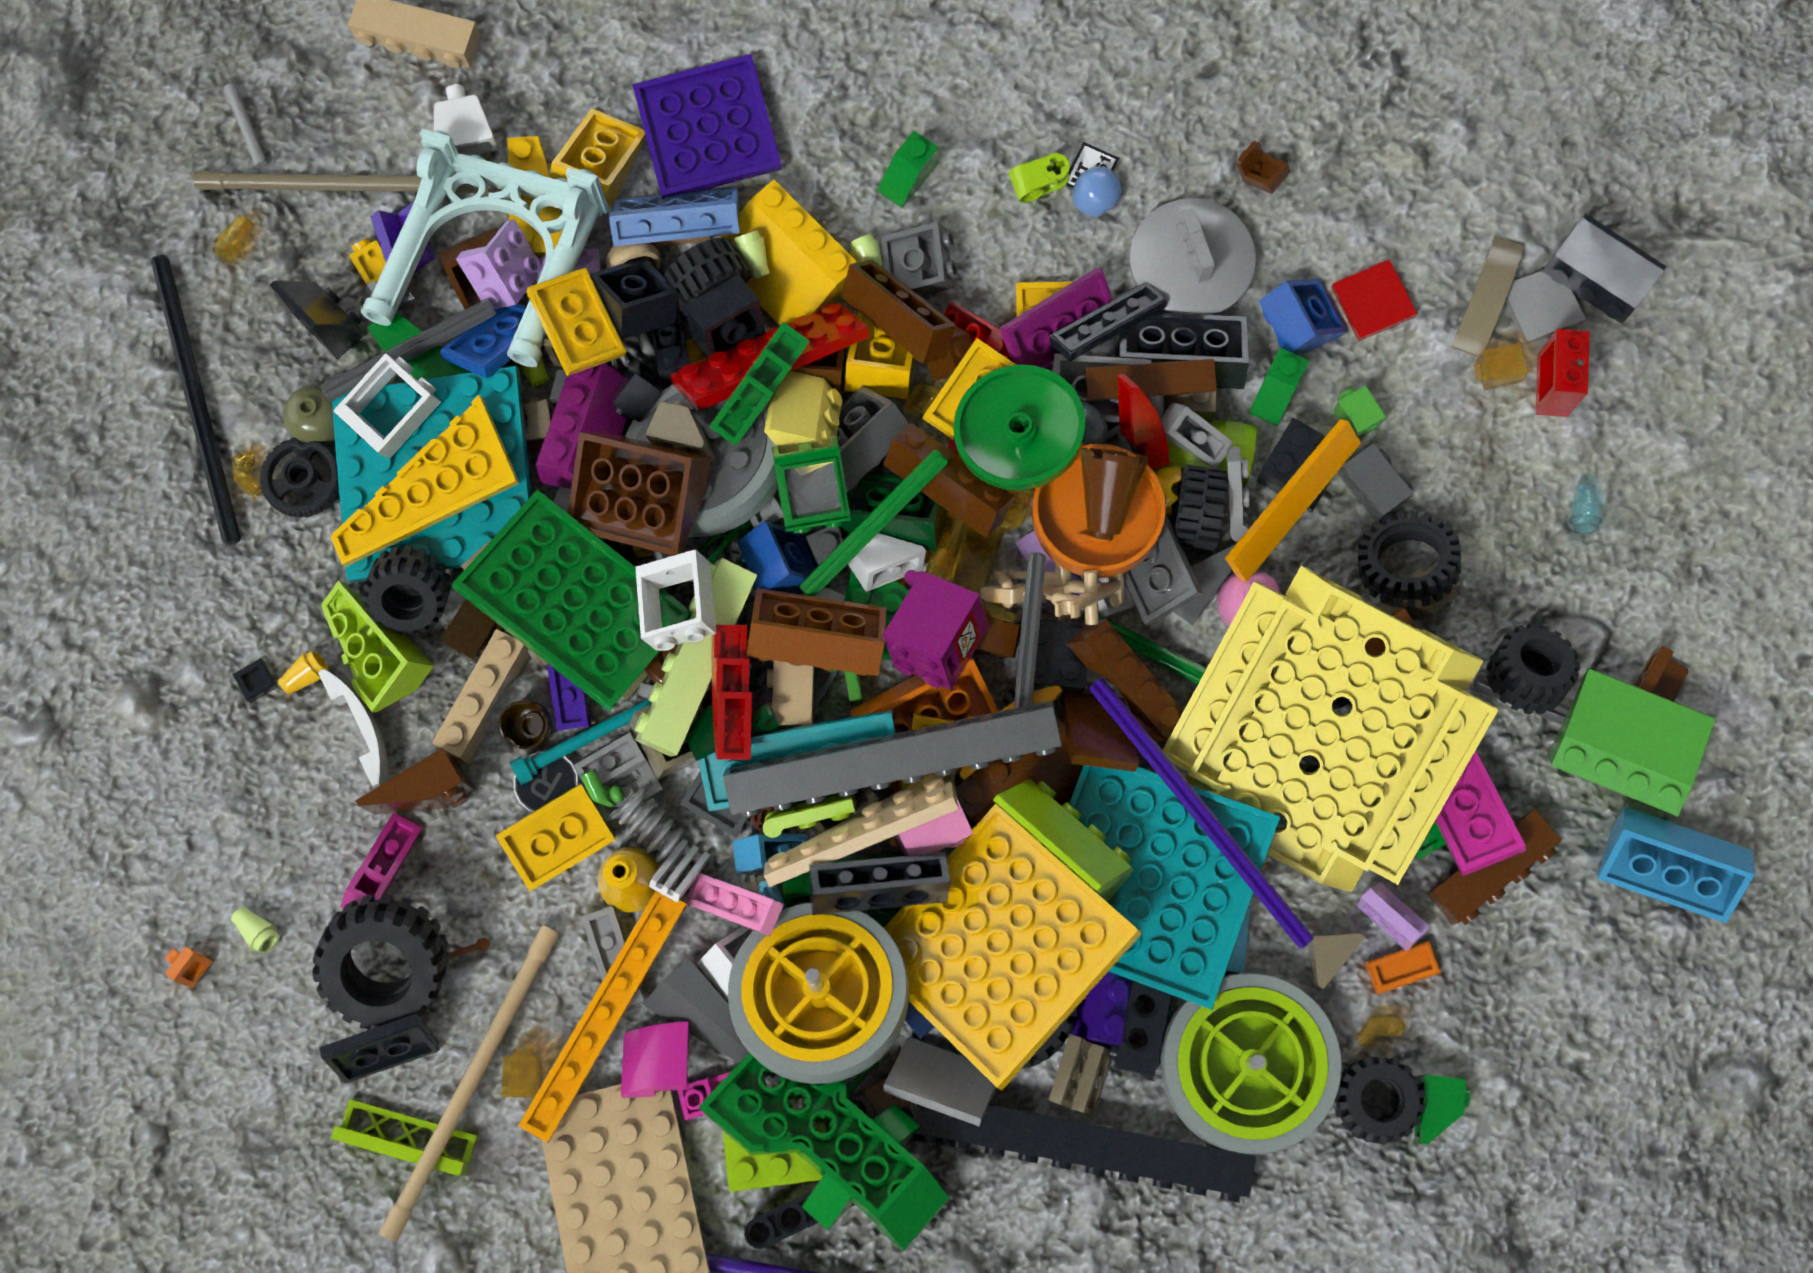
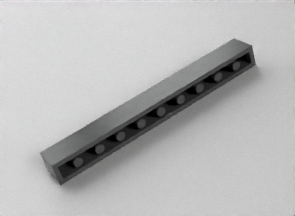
M1052 700L728 768L725 770L722 778L731 815L741 813L742 817H749L759 814L763 808L773 806L774 810H783L792 807L793 802L806 800L808 804L817 803L825 800V795L838 793L840 797L850 796L858 793L859 788L871 786L872 790L884 789L891 786L892 781L904 779L905 783H913L924 779L926 774L936 772L937 776H947L956 773V768L969 765L970 769H980L989 766V761L1003 759V762L1006 763L1022 759V754L1036 752L1038 756L1054 753L1056 747H1061L1062 745Z

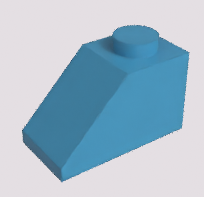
M757 834L733 841L736 874L764 873L765 863L768 862L769 858L775 854L787 852L808 841V834H780L776 838L767 837L765 834Z

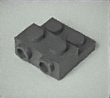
M938 221L880 236L884 269L912 291L928 295L954 288L953 279L958 278L957 265L950 258V250L955 247L952 232L950 230L947 231Z

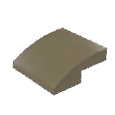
M1069 1034L1048 1100L1094 1117L1112 1061L1108 1060L1111 1050Z

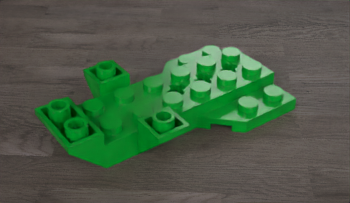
M748 1053L699 1105L700 1110L748 1154L797 1153L823 1177L802 1208L827 1231L833 1227L848 1210L851 1203H853L878 1225L877 1229L904 1252L950 1199L925 1166L903 1148L920 1129V1126L895 1104L871 1120L846 1098L845 1079L822 1084L793 1081L770 1071ZM770 1076L773 1079L774 1076H778L779 1085L769 1088L766 1085L765 1078ZM795 1098L798 1102L800 1098L804 1099V1109H791V1100ZM826 1120L830 1122V1131L828 1133L824 1131L822 1133L817 1132L816 1123L818 1121H821L822 1124Z

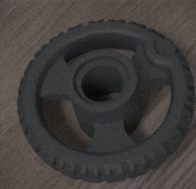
M290 438V440L281 442L280 445L273 448V451L269 452L260 471V486L268 503L280 513L295 518L311 517L323 512L324 509L326 510L337 499L339 484L336 453L323 441L305 442L297 438ZM294 451L296 458H292L284 464L281 472L282 479H273V473L277 464L284 456ZM317 452L321 453L330 465V481H322L321 474L311 464V459ZM308 472L307 478L303 482L296 483V478L300 473ZM293 490L302 497L315 494L316 501L307 505L297 506L284 502L283 498L288 492Z

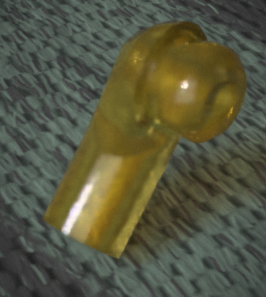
M243 451L242 453H237L232 459L233 480L250 497L256 498L262 493L260 483L250 473V467L255 465L256 459L250 451Z

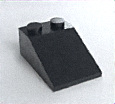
M273 281L270 284V287L293 315L337 360L365 336L359 327L362 321L350 308L344 311L338 305L341 299L329 287L323 290L316 282Z

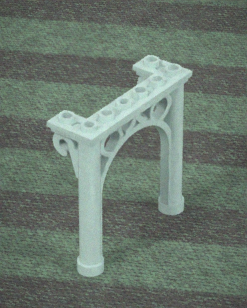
M421 129V143L424 149L421 151L417 161V175L422 178L420 186L371 297L365 300L361 313L374 323L384 326L391 325L430 237L445 222L461 214L473 211L491 210L514 215L530 224L540 234L545 243L546 259L537 284L573 272L597 216H602L603 213L607 214L609 210L598 176L586 169L575 170L567 168V180L545 177L534 170L527 172L515 169L510 164L504 162L497 164L486 161L478 155L467 156L460 154L451 136L440 130L433 132ZM462 184H471L479 187L477 194L473 197L461 200L455 195L456 189ZM487 186L501 189V191L489 192L488 197ZM447 194L452 203L439 210ZM521 195L535 198L530 205V211L527 202L521 200ZM547 206L563 210L562 215L556 220L542 222L538 217L540 210ZM563 230L555 248L550 233ZM530 300L507 351V355L521 365L536 367L541 358L542 352L540 349L547 334Z

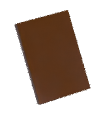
M1062 689L1059 701L1071 763L1136 772L1139 761L1135 745L1097 698L1091 693ZM1120 698L1121 701L1126 705L1125 699Z

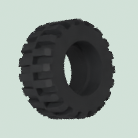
M382 894L380 900H375L374 895L362 897L360 904L353 900L346 904L342 911L336 912L318 942L312 961L315 964L312 970L313 981L319 982L316 990L321 999L327 997L329 1001L326 1006L333 1013L339 1011L343 1014L342 1020L351 1024L352 1020L361 1023L360 1028L370 1030L371 1025L382 1026L416 1013L421 1017L425 1014L427 1007L433 1005L447 972L449 953L446 949L448 942L446 935H438L441 925L435 918L432 920L427 918L429 911L424 907L419 906L416 909L411 906L412 900L402 897L400 902L393 900V895ZM367 941L387 942L396 946L406 955L411 964L412 973L407 978L397 982L384 983L372 980L362 974L356 967L351 956V949Z

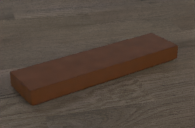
M1214 359L1084 369L1087 401L1118 399L1117 375L1122 373L1133 381L1147 397L1217 391Z

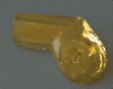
M1374 1014L1368 1019L1354 1039L1368 1049L1377 1036L1402 1035L1406 1027L1405 1022L1395 1014Z

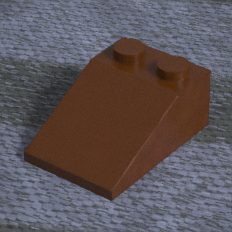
M441 748L358 798L355 802L359 807L374 815L442 809L450 806L456 808L466 803L470 799L468 795L473 793L475 789L458 760Z

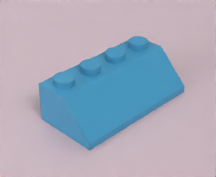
M1623 806L1610 831L1597 879L1727 923L1755 875L1753 850Z

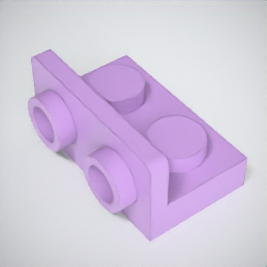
M1380 882L1373 889L1369 888L1357 904L1360 910L1407 952L1429 929V925Z

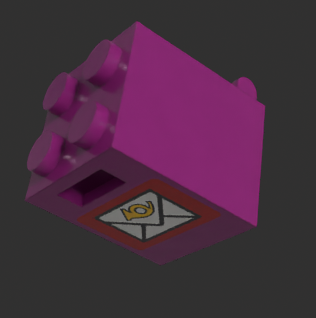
M909 570L905 573L904 578L906 583L912 585L883 633L888 652L894 667L902 674L908 676L914 674L923 678L927 684L935 688L943 686L952 690L989 627L980 594L924 571L919 573Z

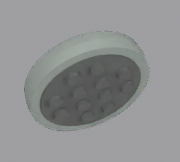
M674 385L662 391L639 422L635 419L633 420L625 437L649 443L651 442L645 434L660 401L671 404L678 401L688 405L693 415L701 424L716 458L711 463L707 491L688 537L712 536L738 527L756 515L776 492L778 485L771 447H776V445L764 432L769 401L737 446H734L709 428L728 399L697 411Z

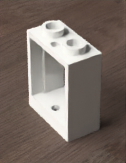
M385 353L334 409V412L378 453L390 459L441 401L433 395L436 389L426 379L421 377L417 380L410 374L414 368L399 356L395 360ZM397 373L422 398L385 438L359 413Z
M696 549L636 567L642 640L655 650L666 651L672 649L674 645L685 642H699L706 636L716 634L710 562ZM693 579L697 618L662 628L659 589Z

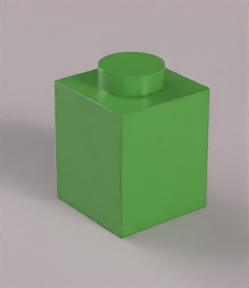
M1366 385L1358 390L1352 387L1338 396L1339 401L1333 410L1339 420L1349 421L1358 439L1379 428L1386 418Z

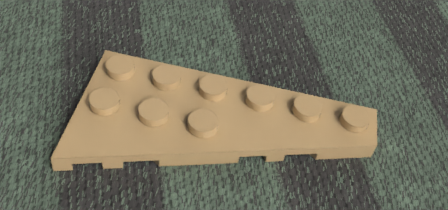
M937 772L932 773L880 802H874L865 806L861 810L862 812L787 852L775 854L768 859L764 867V877L768 886L772 887L808 872L809 865L830 863L958 810L954 775L937 776Z

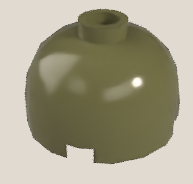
M321 385L303 386L293 392L285 403L283 409L284 425L292 438L305 442L323 441L331 447L335 444L332 401H328L321 391Z

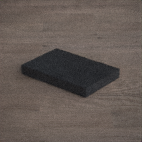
M416 1013L319 1047L323 1061L347 1084L438 1052L440 1046L436 1036Z

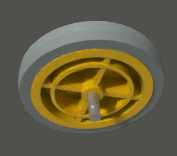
M811 903L799 904L784 909L780 912L778 922L770 936L757 931L751 932L737 952L729 976V1011L733 1026L742 1044L754 1058L770 1071L787 1079L802 1083L822 1084L837 1082L853 1077L871 1067L895 1042L904 1024L908 1009L909 979L900 950L886 930L861 911L812 915Z

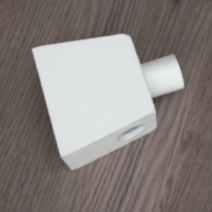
M461 84L448 86L446 88L448 100L434 104V131L440 130L450 135L458 153L471 156L498 151V145L477 95L466 96L465 88Z

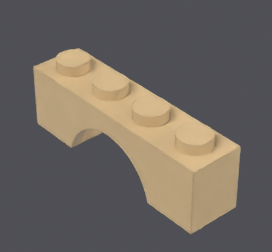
M498 629L495 630L432 742L433 745L439 749L443 748L455 758L469 764L484 737L485 725L496 700L506 686L518 677L529 657L527 651L529 648L514 637Z

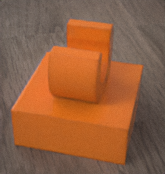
M187 946L183 948L181 953L172 947L164 958L172 964L165 974L173 981L193 989L213 961L206 955Z

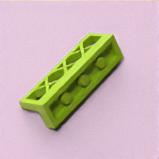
M349 1099L340 1126H334L331 1139L417 1164L424 1149L418 1146L412 1134L423 1128L430 1129L434 1133L438 1124ZM355 1109L367 1111L373 1125L362 1131L351 1128L350 1125ZM375 1114L385 1116V1118L378 1121ZM391 1119L399 1120L405 1134L394 1140L387 1138L381 1127L382 1124ZM407 1123L416 1125L417 1127L410 1130ZM376 1128L379 1136L368 1132ZM454 1129L449 1141L455 1137L468 1140L463 1159L451 1157L445 1146L443 1154H441L434 1169L457 1176H466L479 1136ZM405 1138H408L411 1145L400 1141L404 1140Z

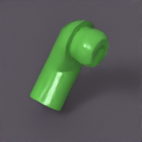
M595 768L580 775L590 798L594 802L607 807L616 806V803L624 800L625 796L622 788L619 785H614L612 788L604 786Z

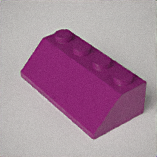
M603 363L570 376L566 375L536 463L540 483L571 489L579 432L601 431L619 436L623 435L628 419L618 414L613 404V394L623 376L607 364Z

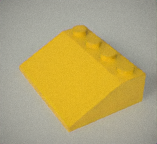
M773 179L738 214L740 233L721 235L720 238L730 239L733 245L737 246L734 238L755 230H758L760 237L764 236L767 264L770 273L752 279L750 275L747 285L758 297L760 307L780 326L782 322L786 324L792 323L800 316L813 314L822 310L824 306L833 304L842 294L849 265L857 263V261Z

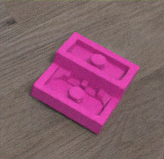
M688 1021L652 1025L624 1033L622 1098L656 1097V1091L688 1089L690 1030Z

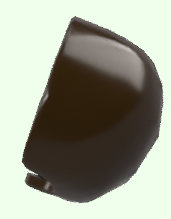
M532 700L511 702L502 710L498 720L501 737L519 749L526 750L539 747L548 740L552 729V722L547 709Z

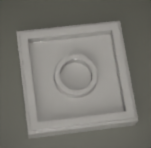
M1542 271L1513 281L1505 300L1525 345L1553 335L1556 329L1566 330L1580 325L1586 320L1573 291L1563 284L1555 282Z

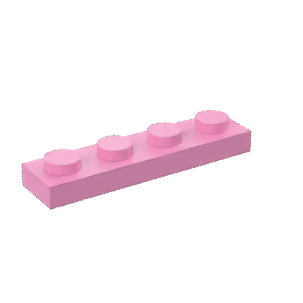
M701 873L695 878L685 900L686 904L768 936H770L778 922L779 914L784 905L768 897Z

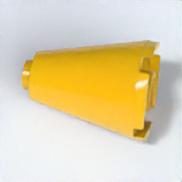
M624 847L612 852L603 861L598 872V889L604 901L609 906H613L614 909L622 912L645 910L656 891L648 887L652 877L661 867L655 861L656 858L651 853H647L646 850L638 847Z

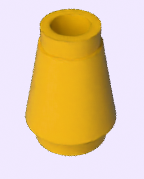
M316 651L303 652L283 676L278 679V683L287 694L291 695L320 680L318 672L323 669L328 671L329 668L325 660Z

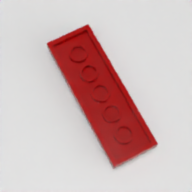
M840 302L828 304L820 311L796 318L794 322L787 325L810 342L792 365L790 371L869 338L867 325ZM779 327L772 328L766 334L752 340H744L737 346L724 352L713 353L709 358L696 364L683 366L679 371L670 374L673 385L697 411L728 399Z

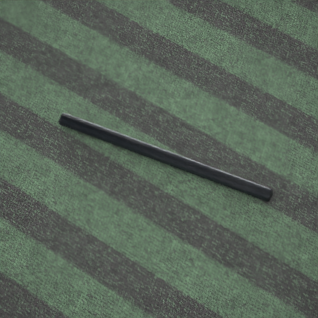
M163 254L151 258V265L221 539L226 545L236 544L241 541V536L170 260Z

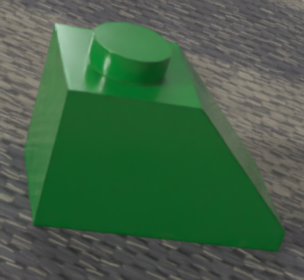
M913 130L895 153L877 192L902 209L938 165L939 147Z
M1280 347L1248 414L1277 427L1309 360Z
M1418 1075L1421 1081L1418 1084L1419 1088L1425 1092V1097L1422 1098V1105L1426 1106L1425 1112H1421L1419 1116L1422 1121L1419 1126H1415L1414 1144L1428 1145L1464 1114V1108L1469 1107L1471 1098L1470 1088L1466 1087V1079Z

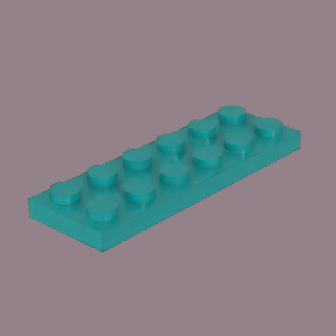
M892 710L751 735V760H717L716 752L699 760L698 763L708 810L714 811L730 808L722 778L726 769L895 734L896 728Z

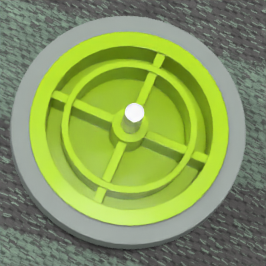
M1258 973L1226 975L1213 1010L1184 1000L1174 1013L1166 1029L1161 1049V1073L1169 1101L1179 1118L1194 1134L1219 1149L1247 1155H1265L1294 1146L1310 1135L1323 1122L1339 1090L1342 1068L1341 1053L1335 1031L1329 1019L1308 994L1282 979Z

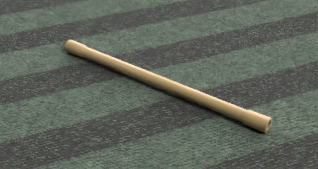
M541 925L521 969L399 1199L392 1206L378 1233L379 1235L397 1243L411 1217L416 1201L540 966L547 959L559 936V933L553 929Z

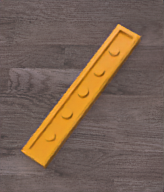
M1340 419L1225 557L1239 580L1247 582L1361 444L1349 421Z

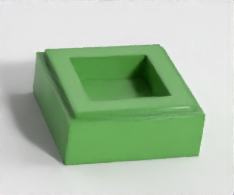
M844 671L851 707L861 705L863 697L859 677L854 672Z

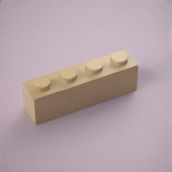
M356 0L348 22V27L355 40L363 45L372 46L376 44L384 46L387 50L394 53H401L402 51L412 53L417 58L429 61L431 58L436 59L453 68H459L460 66L471 67L481 38L475 21L392 0Z
M774 661L773 669L767 670V689H773L772 701H766V705H770L779 723V726L773 730L813 724L814 666H795L787 662Z

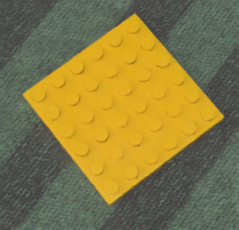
M995 804L972 829L973 834L966 837L965 842L957 846L946 858L951 881L947 902L903 906L884 929L891 936L904 959L909 979V1002L1002 1091L1142 933L1003 809Z

